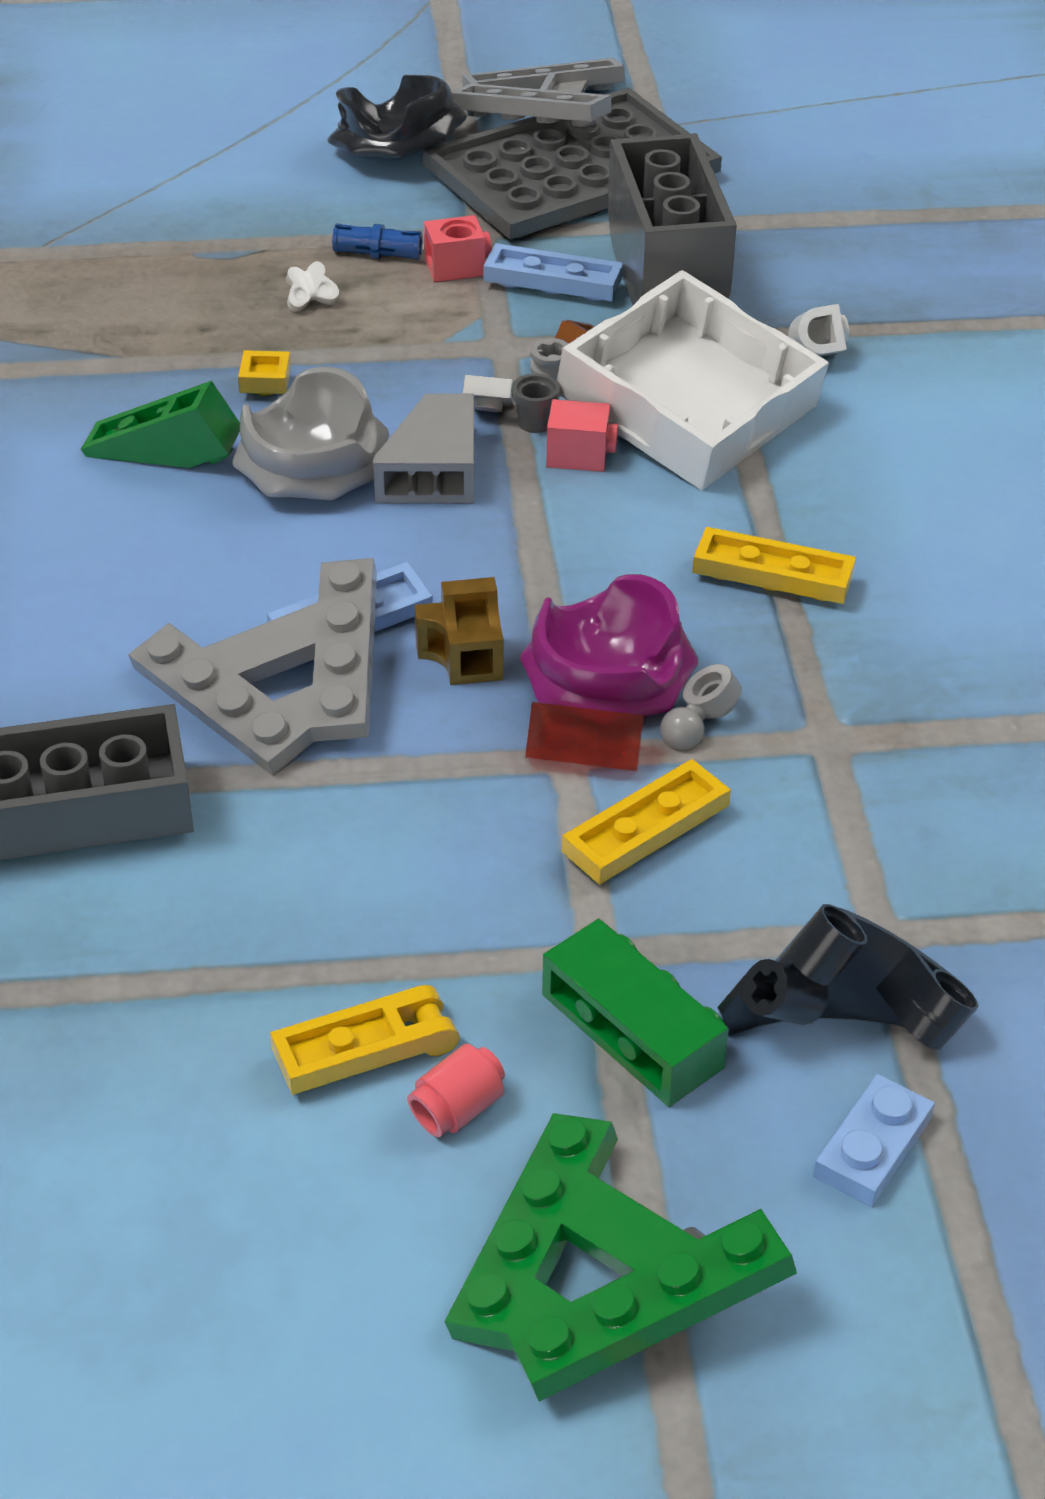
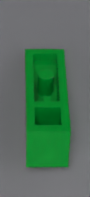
M211 380L96 421L80 450L85 457L191 468L205 462L216 464L232 453L233 444L240 432V422Z

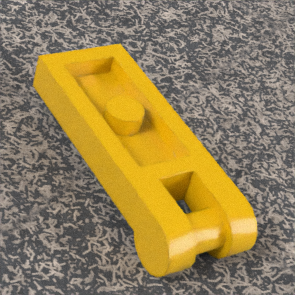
M432 985L410 988L270 1032L271 1049L291 1095L419 1054L427 1053L430 1056L444 1055L457 1046L460 1036L453 1021L449 1017L442 1016L441 1012L444 1005L436 988ZM411 1021L414 1024L405 1027L404 1022Z

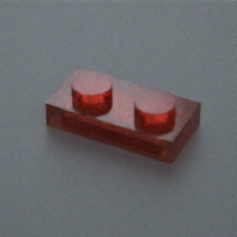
M532 702L525 758L638 772L645 716Z

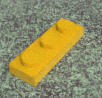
M706 526L693 557L692 573L710 576L718 580H729L758 586L767 590L802 595L819 601L844 604L854 575L856 557Z
M690 759L563 834L561 852L600 885L730 805L731 789L695 760Z

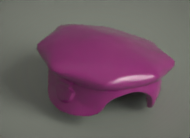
M642 574L619 576L603 592L573 605L558 606L553 603L552 598H545L533 625L531 641L520 655L521 664L528 675L535 698L540 705L562 710L604 726L670 711L674 707L684 685L698 666V656L683 630L678 603L674 594L663 582Z

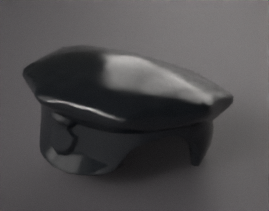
M403 75L395 95L381 104L375 105L354 87H344L337 90L336 96L339 100L338 109L341 120L337 124L336 130L328 137L327 142L347 153L360 157L379 159L404 158L448 140L451 134L466 120L467 115L460 106L453 103L451 89L443 79L431 75Z

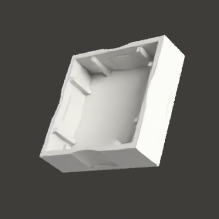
M681 270L641 296L635 305L627 311L604 320L563 347L557 381L560 385V396L566 400L610 404L609 423L618 424L619 436L703 491L817 406L829 362L779 330L752 318L733 301Z

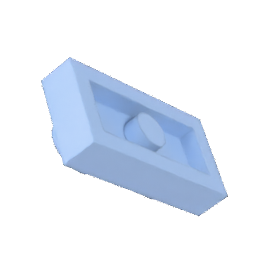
M876 1074L817 1158L813 1177L873 1207L932 1119L935 1102Z

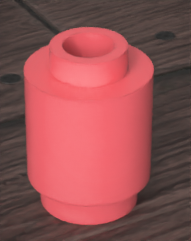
M463 1044L415 1082L416 1090L407 1096L409 1108L420 1125L434 1137L439 1138L447 1131L456 1133L504 1095L502 1079L505 1078V1071L498 1058L485 1047L477 1049L470 1044Z

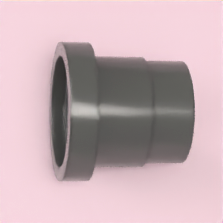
M532 373L520 376L513 382L512 398L517 403L518 426L522 430L530 433L547 431L552 399L559 400L560 385L556 379L545 374Z

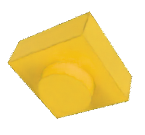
M243 350L238 374L239 393H256L262 396H269L287 392L291 371L290 352Z

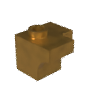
M495 577L442 581L440 603L415 605V639L418 659L432 660L441 664L448 672L450 685L504 680V638L500 624L498 590Z

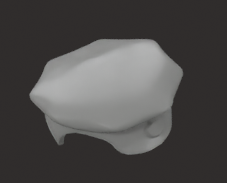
M316 367L298 374L287 392L263 410L252 413L249 404L242 406L240 416L241 440L232 462L233 467L249 478L268 497H292L330 501L374 481V456L387 442L390 434L388 428L373 415L366 390L358 378L340 368Z

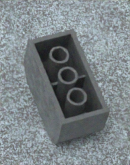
M698 134L610 139L608 187L610 236L616 260L623 263V280L632 305L634 306L641 296L681 270L729 299L732 286L737 225Z

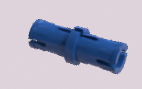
M336 223L333 229L332 248L334 252L369 254L372 259H380L381 256H396L420 260V255L422 254V231L386 229L384 224H374L373 227H358Z

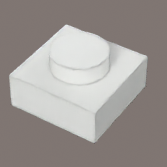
M465 375L463 394H474V409L485 412H502L503 406L515 407V401L512 398V379Z

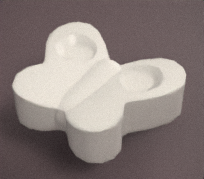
M313 262L307 271H303L298 267L288 269L286 282L291 286L287 305L291 311H302L311 300H316L326 305H332L337 301L339 289L333 281L324 275L325 266L321 262Z

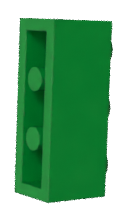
M600 918L543 954L542 995L667 1107L670 1108L724 1069L729 1028L724 1024L719 1014L710 1007L702 1006L680 987L678 981L671 973L656 967L637 950L634 943L627 936L617 934Z

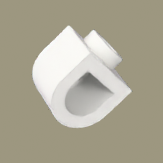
M839 304L822 306L797 316L789 327L788 337L820 357L835 355L847 350L846 342L849 340V325L845 315L840 313Z

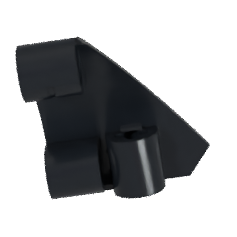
M823 904L776 960L764 959L754 964L719 1004L717 1009L724 1024L729 1028L728 1036L758 1026L783 1021L807 1025L813 1023L818 1018L857 1019L905 1027L914 1038L925 1046L940 1050L979 1006L973 993L960 980L905 940L853 912L830 904Z

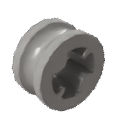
M544 338L534 342L530 351L532 358L530 361L531 373L545 374L557 380L562 348L569 343L557 338Z

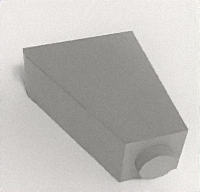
M425 394L374 456L375 503H474V394Z

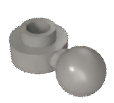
M715 664L705 667L688 680L683 689V698L688 705L669 711L662 719L660 725L661 737L667 746L679 751L695 748L701 742L704 735L703 720L724 717L734 709L741 695L742 687L728 666Z

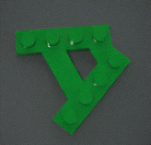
M553 1113L444 1322L451 1338L454 1340L514 1351L540 1402L797 1274L792 1254L762 1209L697 1239L599 1179L618 1141L612 1121ZM567 1242L572 1243L622 1276L571 1302L547 1286Z

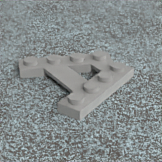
M615 58L466 74L462 75L463 87L452 91L453 103L460 106L463 110H467V116L482 117L491 113H500L501 118L504 120H518L525 118V116L536 117V122L555 123L560 121V119L571 120L573 126H592L596 124V119L611 112V95L584 93L586 87L589 86L591 90L611 89L613 83L625 82L624 65Z
M374 559L322 562L317 603L204 648L168 623L128 654L133 668L272 776L313 742L369 737L377 581ZM314 659L313 685L272 700L252 685Z

